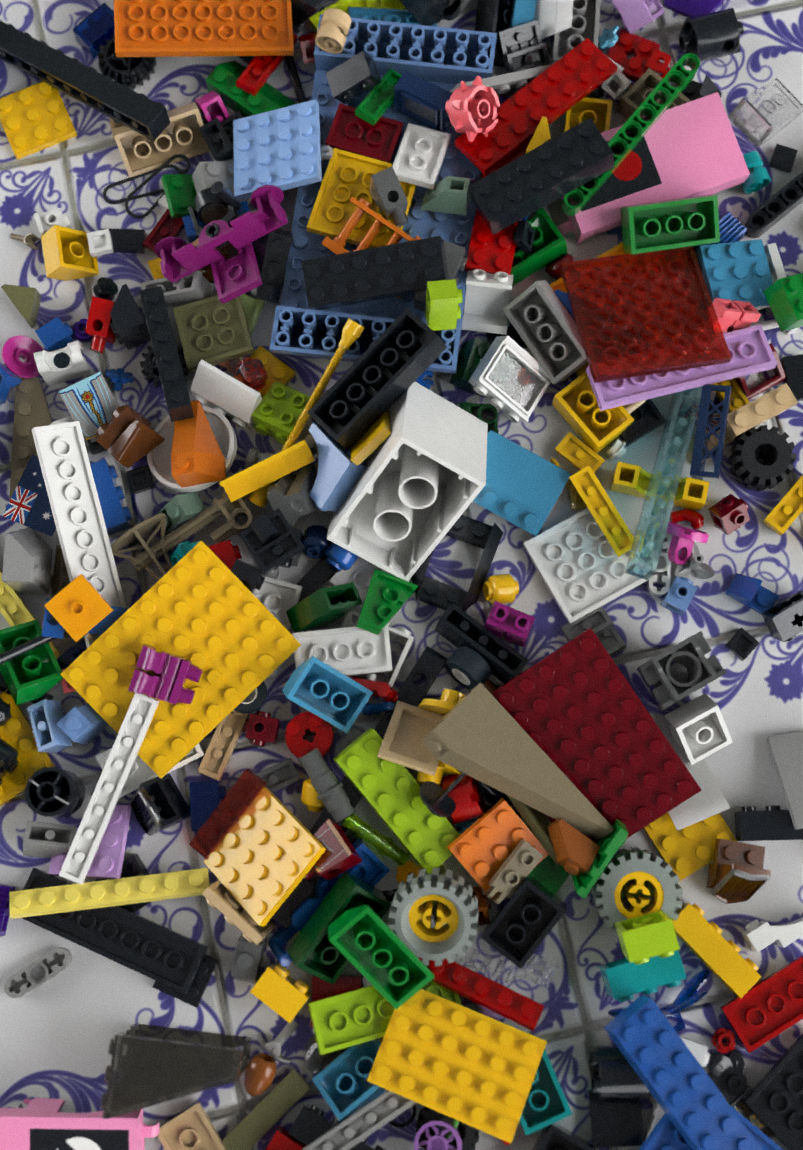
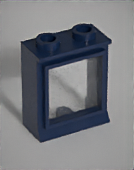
M404 70L394 88L395 112H402V114L435 130L439 129L441 132H444L446 127L450 128L452 125L449 115L445 110L446 101L450 99L452 93Z

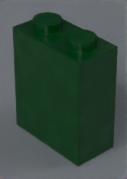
M354 582L320 588L288 609L286 614L294 633L328 626L363 603Z

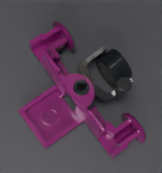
M221 181L215 182L211 188L201 190L194 198L196 210L192 206L188 208L195 232L199 236V245L187 244L180 237L170 236L160 240L155 246V254L162 260L160 262L162 275L171 283H174L211 264L218 298L223 304L262 285L252 242L288 223L285 210L280 206L284 199L283 191L275 185L258 187L252 193L250 201L252 206L258 210L254 213L249 211L238 216V210L241 205L236 200V197L227 188L223 187ZM230 242L238 250L239 254L226 261V258L214 247L224 248Z

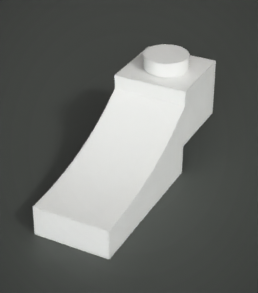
M803 917L778 925H769L768 922H759L757 919L746 925V931L741 934L754 952L761 951L773 942L778 947L785 948L803 936Z

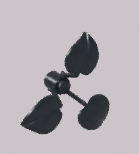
M462 772L445 791L434 782H424L419 788V795L424 805H427V808L436 816H450L455 811L456 804L447 794L466 774ZM477 780L476 783L480 787L478 794L489 807H493L502 798L509 806H513L506 794Z

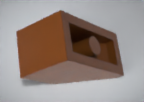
M563 819L550 823L548 831L557 862L564 867L566 872L578 876L588 872L600 846Z

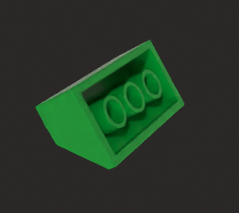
M237 61L218 64L205 79L208 92L215 91L218 93L224 105L235 113L239 111L243 118L297 104L267 82L256 96L236 87L237 79L246 69Z
M368 905L345 911L328 926L329 941L395 1009H398L435 977L428 967Z

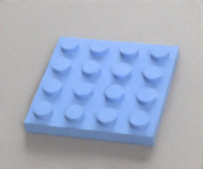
M316 99L233 120L234 196L238 201L251 198L252 193L258 187L264 185H275L283 191L322 181L319 104Z

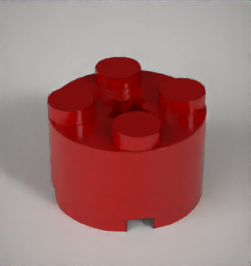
M303 712L296 715L286 726V745L297 758H301L318 748L323 758L331 751L335 740L334 730L329 722L312 712ZM309 731L312 734L316 733L311 743L308 740H304Z
M451 774L442 777L440 783L442 790L445 791L459 775ZM467 774L447 794L456 804L455 811L450 815L453 824L479 818L487 812V804L478 794L479 786L476 783L477 779Z

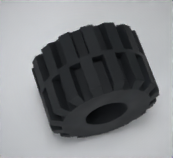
M760 425L758 429H755V427L749 429L738 439L731 449L732 454L729 456V463L733 465L730 468V472L732 475L737 474L738 478L736 481L739 484L745 482L747 484L745 488L749 490L757 487V491H764L766 488L771 489L778 485L792 472L794 468L792 463L796 460V453H792L795 445L793 442L788 443L786 441L789 437L786 432L780 435L777 433L779 428L773 426L768 430L767 425ZM757 457H758L759 459H762V458H763L764 462H763V463H762L761 461L757 462L756 458H757Z

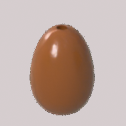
M259 1053L247 1065L244 1085L247 1093L251 1096L262 1094L275 1078L277 1065L274 1058L270 1055Z

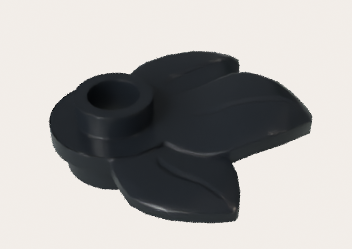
M733 1049L728 1057L719 1052H709L708 1064L711 1073H707V1075L721 1093L727 1092L732 1096L743 1094L747 1088V1079L744 1075L746 1062L743 1055L737 1049ZM734 1078L739 1080L737 1087L731 1086V1081Z

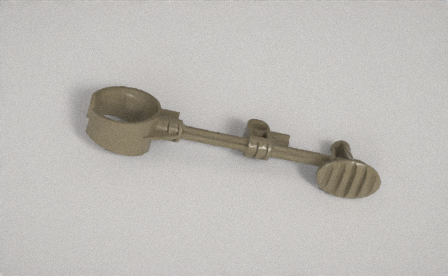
M310 416L295 441L298 443L305 439L313 456L315 454L318 456L316 442L309 431L312 423H315L316 420ZM317 461V462L314 463L313 465H314L316 471L318 472V461ZM221 493L223 496L219 499L215 497L212 506L166 537L167 516L165 513L149 517L143 522L135 524L133 528H129L125 531L124 535L120 536L111 545L113 556L131 560L137 571L145 568L159 581L167 573L158 561L159 557L164 555L171 569L173 565L168 557V551L217 518L223 516L228 522L209 534L215 544L225 541L235 533L239 536V533L247 529L254 520L251 511L245 504V500L250 497L251 493L233 502L230 501L227 493ZM240 516L248 517V521L244 525H238L236 521ZM161 528L160 541H158L152 546H149V544ZM151 535L148 541L146 542L144 539ZM139 542H141L142 544L140 546L132 547ZM145 548L144 551L136 557L122 554L125 552ZM155 562L163 576L159 578L147 565Z

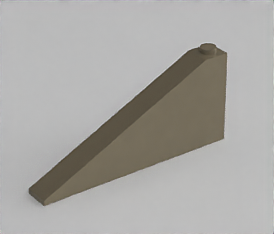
M481 682L471 689L420 740L437 760L556 820L563 819L579 832L595 840L601 839L614 830L608 821Z

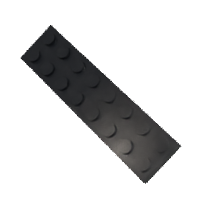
M33 868L23 890L69 885L70 883L49 875L38 868ZM121 906L22 918L183 994H188L208 949V946Z

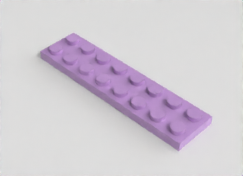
M756 325L587 366L586 372L600 411L701 387L705 384L709 385L774 369L777 362L762 325Z

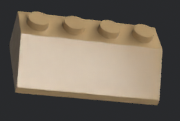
M195 102L167 111L170 124L155 141L125 125L112 129L129 178L160 168L176 154H183L187 158H191L210 151L199 131L204 125ZM181 157L175 158V159H174L172 162H170L168 165L173 164V163H176V162H179V161H182V160H185V159H183V158H181Z

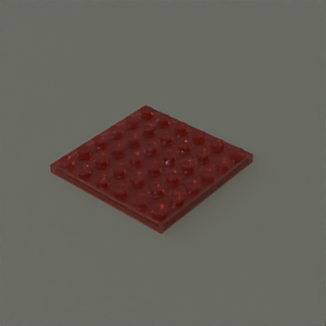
M692 246L561 263L560 272L594 383L729 363L731 355Z

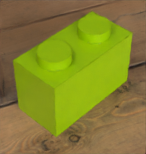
M456 279L427 281L425 317L427 326L433 331L456 329L457 319L461 318V309L458 304L462 303V290L457 289Z

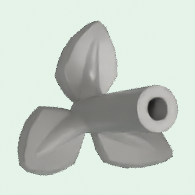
M695 543L687 561L688 564H678L674 569V576L678 578H689L691 570L694 571L695 576L699 579H708L715 574L709 565L702 563L704 557L700 554L699 548Z
M294 1020L291 1023L288 1022L274 1041L266 1042L261 1032L257 1034L258 1041L261 1047L275 1060L282 1063H290L292 1059L281 1055V1047L299 1025Z

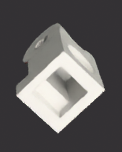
M617 69V72L601 85V88L615 100L620 101L621 97L634 84Z

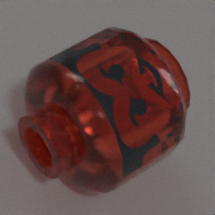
M245 357L239 361V365L235 369L238 381L255 391H260L266 386L269 376L260 359Z

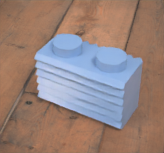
M45 699L27 707L26 710L29 711L28 715H30L29 719L31 720L30 724H32L31 728L34 729L35 742H37V751L57 753L72 746L70 737L57 725L64 717L61 701Z

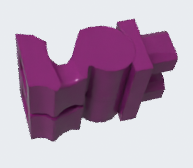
M495 601L484 627L499 638H502L504 632H506L504 640L524 647L535 617Z
M147 644L143 645L136 665L139 668H136L128 691L137 694L144 693L148 697H154L175 705L178 702L191 704L195 691L183 687L185 680L189 679L199 682L203 669L191 664V660L162 651L159 653L155 651L156 648ZM146 670H152L160 675H148Z

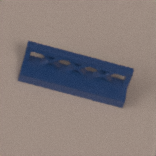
M706 384L702 386L690 476L694 479L703 480V477L719 479L732 390L731 386ZM715 392H725L724 400L715 406ZM717 411L721 416V423L712 428V415ZM714 434L718 439V445L709 452L707 449L709 437ZM709 457L715 462L714 472L704 471L706 459Z

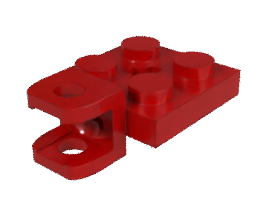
M622 29L618 34L617 42L606 54L608 58L625 68L622 74L634 82H637L649 68L655 73H663L660 76L662 78L670 71L668 65L671 62V56L660 51V44L633 33L630 34V32ZM632 53L636 57H631L630 59H627V54Z

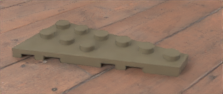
M39 377L21 378L23 381L16 385L9 501L31 456L38 457L32 429L34 427L47 426L53 422Z

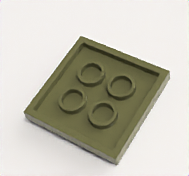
M216 295L173 308L187 368L190 372L197 370L201 359L211 365L255 353L240 296L225 304Z

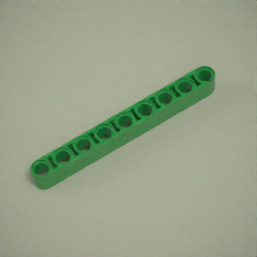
M684 54L607 143L611 149L615 148L621 152L619 155L613 153L614 168L589 181L588 183L592 185V188L588 189L582 185L564 195L561 209L566 215L574 216L582 210L692 81L700 66L699 58L695 54ZM683 66H689L691 70H686ZM669 82L676 83L677 87H672ZM654 99L662 100L663 104L656 103ZM645 115L649 118V120L644 121L640 118V116ZM625 132H632L635 137H628ZM574 199L578 205H570L567 200Z

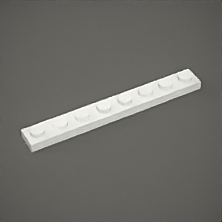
M135 693L59 876L81 885L84 883L158 707L159 700L142 693Z

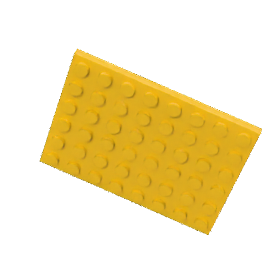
M201 540L61 673V676L118 734L135 695L134 692L128 691L135 669L139 668L136 665L143 645H150L156 648L155 651L159 653L162 651L191 660V664L203 669L199 682L189 679L185 680L183 687L195 691L191 704L178 702L175 705L159 700L158 707L138 752L139 757L162 779L302 644ZM146 670L148 675H160L152 670Z

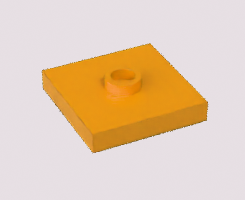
M83 574L76 577L44 605L75 642H78L114 611Z

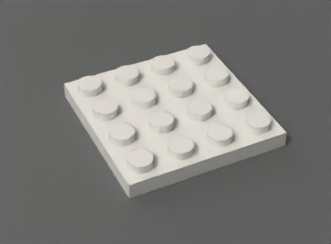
M588 508L523 543L527 554L570 624L651 579L633 548L619 557L616 555Z

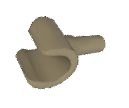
M28 233L25 236L10 234L11 239L22 241L33 250L38 249L34 243L37 240L41 241L39 237L32 233Z

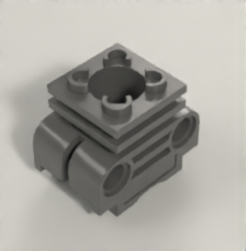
M702 631L690 636L637 668L647 687L654 686L655 689L650 692L661 710L727 673L715 655L706 659L705 654L712 650L703 637ZM671 662H678L686 668L688 672L687 683H679L672 678L669 671Z

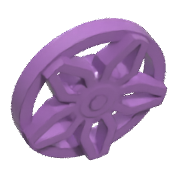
M432 1120L425 1123L415 1136L414 1150H462V1140L459 1132L453 1125L443 1120ZM435 1125L444 1126L446 1129L439 1134V1129ZM430 1126L435 1131L433 1136L430 1134ZM425 1130V1131H426V1137H427L429 1140H426V1139H425V1140L419 1142V1138H420L422 1132ZM451 1131L452 1134L450 1138L446 1139L444 1135L447 1132ZM454 1136L457 1141V1149L453 1145L448 1144L452 1142ZM427 1144V1149L419 1148L420 1146Z

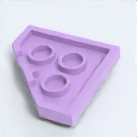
M116 805L86 878H121L132 810L129 805ZM68 852L51 857L49 875L59 876Z

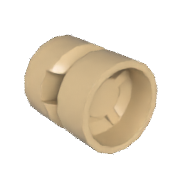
M326 9L320 22L321 26L318 29L315 44L327 53H341L352 23L350 16L340 9Z

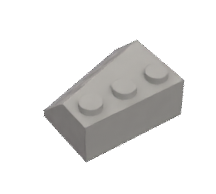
M26 527L25 529H19V531L6 533L2 581L20 594L49 595V590L53 588L54 583L53 575H51L53 550L34 529Z

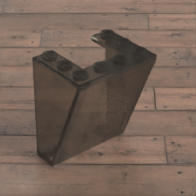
M138 1023L133 1024L130 1029H127L126 1034L125 1032L116 1034L115 1039L112 1038L109 1044V1055H112L111 1066H107L104 1081L108 1082L107 1092L102 1095L100 1109L104 1110L103 1118L109 1119L237 1081L249 1063L252 1037Z

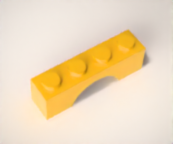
M618 461L614 468L610 491L700 511L706 503L710 482L689 477L678 479L660 477L646 472L641 466Z

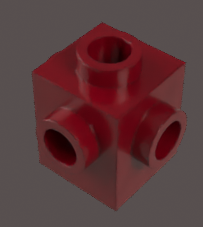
M732 494L722 498L708 509L714 526L727 535L750 521L747 512L749 510L748 505L743 499H738Z
M257 711L256 715L250 714L249 719H245L243 733H246L245 738L251 740L252 745L265 747V743L276 745L281 721L271 718V713ZM264 726L263 731L258 732V728Z

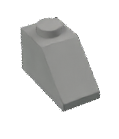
M27 821L23 840V855L50 858L69 852L76 835L77 826Z

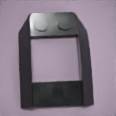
M461 515L446 535L484 549L468 592L425 576L434 550L411 578L413 584L418 585L414 592L416 600L446 611L453 603L464 612L470 606L477 603L483 583L503 535L502 530L495 522L491 526Z

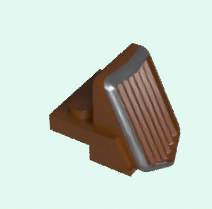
M716 839L713 863H709L707 888L712 889V895L726 904L748 901L770 878L771 871L763 869L765 847Z

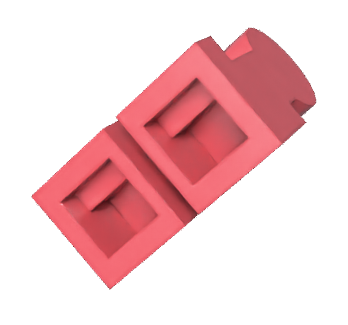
M714 298L707 313L709 318L701 328V338L748 328L752 322L759 320L761 314L750 302Z

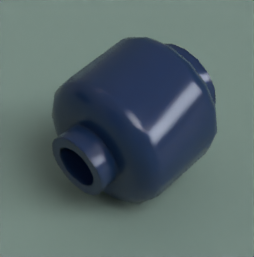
M312 525L305 529L301 540L305 547V550L302 551L304 555L312 559L326 557L325 551L332 543L327 539V528L322 525Z

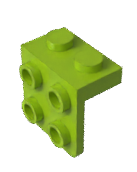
M274 382L251 415L255 430L259 434L273 437L278 443L285 445L284 443L288 440L289 435H291L290 432H292L293 427H295L294 425L298 422L300 414L304 411L303 409L307 406L306 404L310 401L309 398L311 397L280 382Z

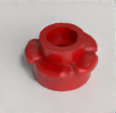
M718 1028L713 1034L711 1042L718 1052L727 1053V1051H732L735 1048L736 1036L730 1029Z

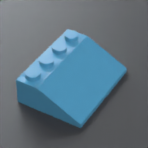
M490 430L487 435L486 485L473 502L537 536L572 474Z

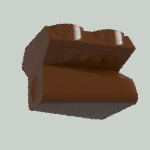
M127 404L118 407L113 412L112 420L109 423L102 424L98 428L97 436L95 437L99 444L108 450L120 464L127 468L131 467L165 440V438L149 428L152 423Z

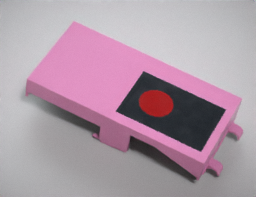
M716 92L667 109L582 210L574 216H568L569 221L558 226L560 233L564 235L574 231L576 244L578 245L591 236L621 226V206L712 195L744 183L750 172L719 93ZM644 117V118H642V120L648 121L649 118H648V117ZM622 126L604 131L601 135L608 143ZM625 132L628 137H635L632 132ZM611 149L614 154H621L618 149ZM588 182L583 184L585 188H592V185ZM574 199L567 200L570 205H578Z

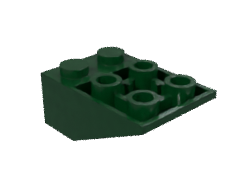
M477 337L463 342L458 356L456 374H452L450 384L468 393L482 396L475 392L474 386L468 381L491 345ZM504 352L488 378L515 402L520 404L529 372L525 370V366L520 361Z

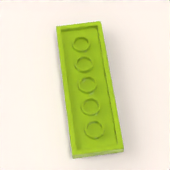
M433 981L428 982L421 988L462 1006L459 994ZM373 985L308 1003L319 1055L384 1037L395 1008Z

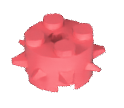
M476 76L472 85L468 86L462 80L460 82L461 86L455 89L450 99L446 101L445 110L455 131L466 133L468 141L473 142L477 133H483L485 137H488V132L495 127L498 119L495 118L498 114L497 107H500V102L494 89L482 84L480 76Z

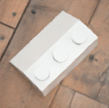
M201 359L190 388L194 397L193 400H199L202 406L207 404L224 416L231 418V422L241 429L246 427L251 430L254 425L251 415L262 401L260 393Z

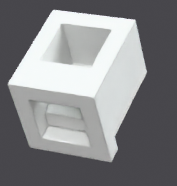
M61 208L42 214L34 213L41 236L54 225L66 228L72 225L68 213H63Z

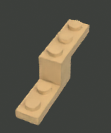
M787 383L729 413L723 447L738 440L749 429L797 405L798 401ZM714 434L709 437L707 448L709 452L718 445V439ZM695 436L679 444L690 465Z

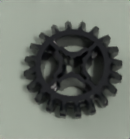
M111 34V40L105 39V46H100L101 53H98V66L103 75L110 76L114 81L122 85H131L134 89L137 83L143 86L144 79L150 81L149 74H154V67L157 66L156 57H128L127 64L126 57H116L115 36Z

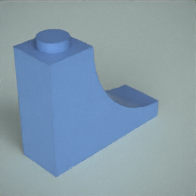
M313 422L309 431L316 442L319 461L316 480L309 496L314 500V505L319 510L338 512L366 469V465L363 462L358 466L351 461V449L347 451L320 424Z
M88 703L80 707H74L57 723L74 742L85 746L109 725Z

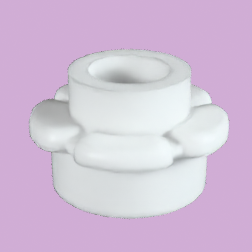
M618 438L615 439L605 451L609 458L619 459L627 450L624 447L626 442H621Z

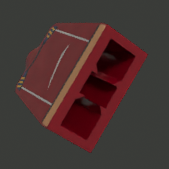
M331 819L326 820L313 835L326 848V851L306 874L305 878L309 880L318 873L321 877L331 880L362 861L341 827Z

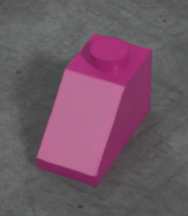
M211 91L194 100L206 124L215 118H218L221 123L230 117L220 95L215 91Z

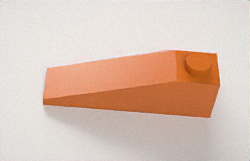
M199 400L191 401L194 417L175 421L171 451L172 477L182 488L226 479L225 457L220 450Z

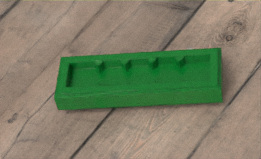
M390 68L382 77L381 83L376 85L355 109V115L374 126L394 102V88L402 75Z

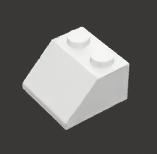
M706 693L664 715L671 734L691 765L733 743L718 705Z

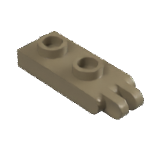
M522 839L490 879L488 885L491 887L486 892V896L490 899L494 897L493 901L496 904H500L504 898L510 899L544 855Z

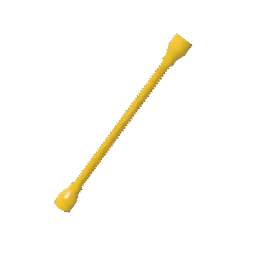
M348 318L342 329L341 340L338 343L339 348L335 351V356L331 358L332 361H330L327 369H325L326 372H324L323 377L319 380V385L315 387L314 393L309 398L310 401H308L307 406L303 409L304 411L300 414L298 422L294 425L295 427L290 432L291 435L287 438L288 440L284 443L285 445H283L284 448L282 450L296 443L295 440L299 437L298 435H300L301 430L306 425L305 422L310 417L307 412L319 401L320 396H322L321 393H323L329 380H331L330 377H332L333 372L337 369L336 367H338L339 361H341L342 356L346 353L345 351L349 350L351 344L360 337L365 327ZM274 481L253 491L249 500L265 508L269 501L267 489L270 485L274 484Z

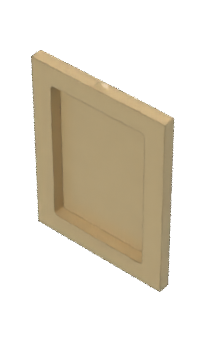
M397 701L377 757L434 776L439 760L428 751L420 740L444 716Z

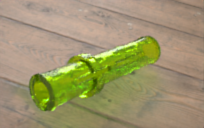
M354 813L344 820L343 825L374 846L380 855L389 857L397 865H404L408 860L409 853L399 848L390 837L386 838Z

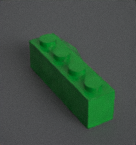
M543 207L536 211V215L530 221L527 220L536 231L531 252H522L517 245L515 247L510 274L514 275L512 286L568 252L565 238Z

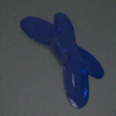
M704 969L694 975L682 988L673 1003L660 1008L667 1019L676 1016L677 1023L673 1027L676 1032L685 1029L680 1011L693 1005L708 993V991L696 994L709 976L708 969ZM627 1007L611 1009L608 1011V1014L616 1017Z

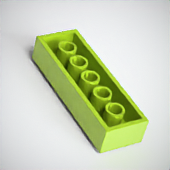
M369 728L332 760L422 869L426 868L427 874H431L433 867H439L452 855L447 846L458 838L460 834L446 817L434 815L427 808V805H424L419 795L420 785L403 765L377 757L383 739L374 729Z

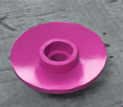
M14 336L4 344L2 358L6 367L16 376L34 378L39 376L40 373L38 372L33 353L42 351L43 348L30 337Z

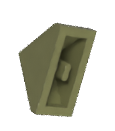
M7 284L1 286L30 327L34 328L41 302V295L37 289Z

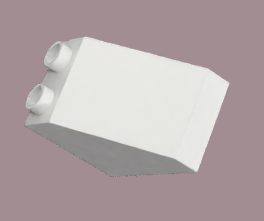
M414 382L388 409L391 435L363 461L366 469L339 511L334 513L327 533L329 541L405 581L410 580L486 485L488 424L417 382Z

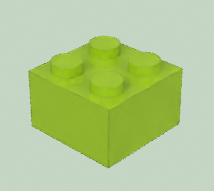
M663 910L614 923L622 952L630 963L643 964L648 962L650 957L659 955L660 958L672 956L674 951L680 950L672 919Z

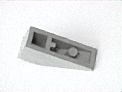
M198 271L174 283H171L166 277L142 283L141 290L162 286L166 306L174 307L209 298L212 292V285Z

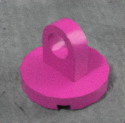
M664 522L662 527L663 532L673 535L668 549V558L671 562L679 565L688 561L695 541L701 543L708 542L709 535L694 528L683 527L672 522Z

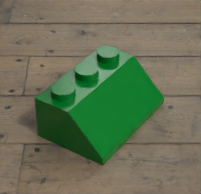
M38 620L0 630V654L41 636L42 628ZM49 643L0 665V671L16 705L40 698L63 679L61 676L62 670Z

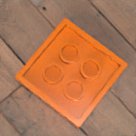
M503 798L447 846L485 892L491 887L488 885L490 879L522 839L544 855L537 865L549 855L539 840Z

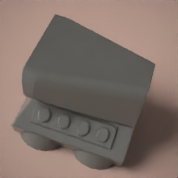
M312 464L303 466L297 476L291 472L277 479L276 484L270 485L267 489V498L273 511L279 508L292 528L302 515L319 510L314 505V500L309 496L317 476V471Z

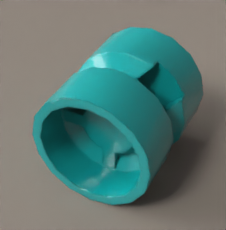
M757 151L743 155L750 172L745 182L740 184L745 194L757 192L766 187L771 181L766 168L762 167L763 161Z

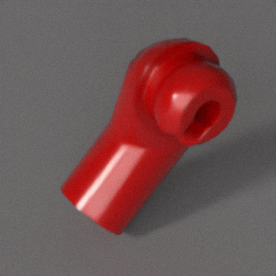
M685 508L669 513L672 523L686 520L691 522V526L694 529H700L704 525L703 515L692 509Z

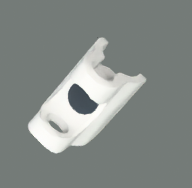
M77 340L67 343L66 347L51 352L42 350L33 353L38 372L42 375L47 385L59 384L91 373L84 356L81 354V351L84 350L82 343Z

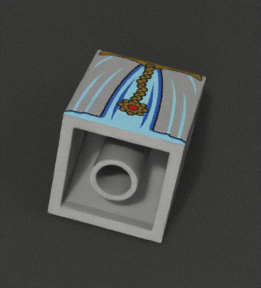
M102 370L58 391L73 421H79L84 442L89 439L91 443L95 442L98 428L104 423H109L112 420L113 412L120 407Z

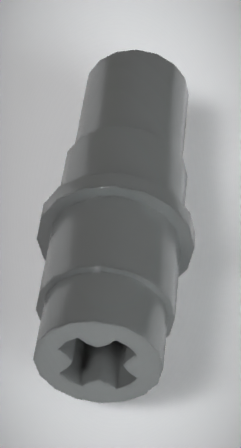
M318 748L299 758L318 794V800H322L336 823L355 812L350 799L342 788L344 784L338 781Z

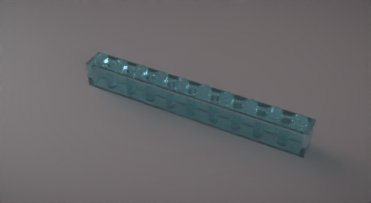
M702 386L673 393L625 573L648 580L656 572L700 404Z

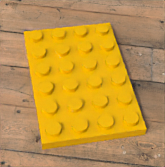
M420 989L398 1009H394L367 1081L511 1143L547 1041Z

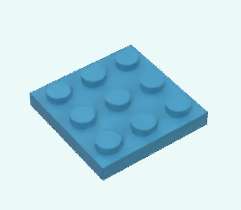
M762 239L701 245L697 248L710 305H712L714 298L750 302L754 307L769 306L763 291L773 284Z

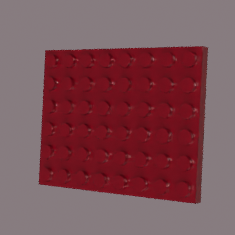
M591 627L491 693L610 825L616 819L625 824L628 831L627 838L702 791ZM546 815V817L550 820L551 823L557 821L556 819ZM585 835L587 838H589L590 840H592L594 843H597V842H598V840H595V839H593V838H591V837Z

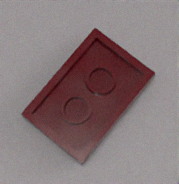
M339 103L325 145H329L333 149L337 148L391 163L404 127L403 122L381 116L373 126L355 115L356 108Z

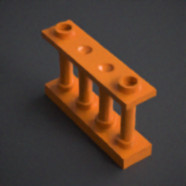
M351 197L350 201L357 208L338 237H334L332 240L326 236L321 244L336 255L348 253L349 251L344 248L346 246L345 241L364 213L374 218L375 221L357 249H353L352 252L368 249L383 225L394 232L386 246L397 244L402 238L407 242L422 238L416 236L414 239L371 210L372 205L365 199L360 198L358 201Z

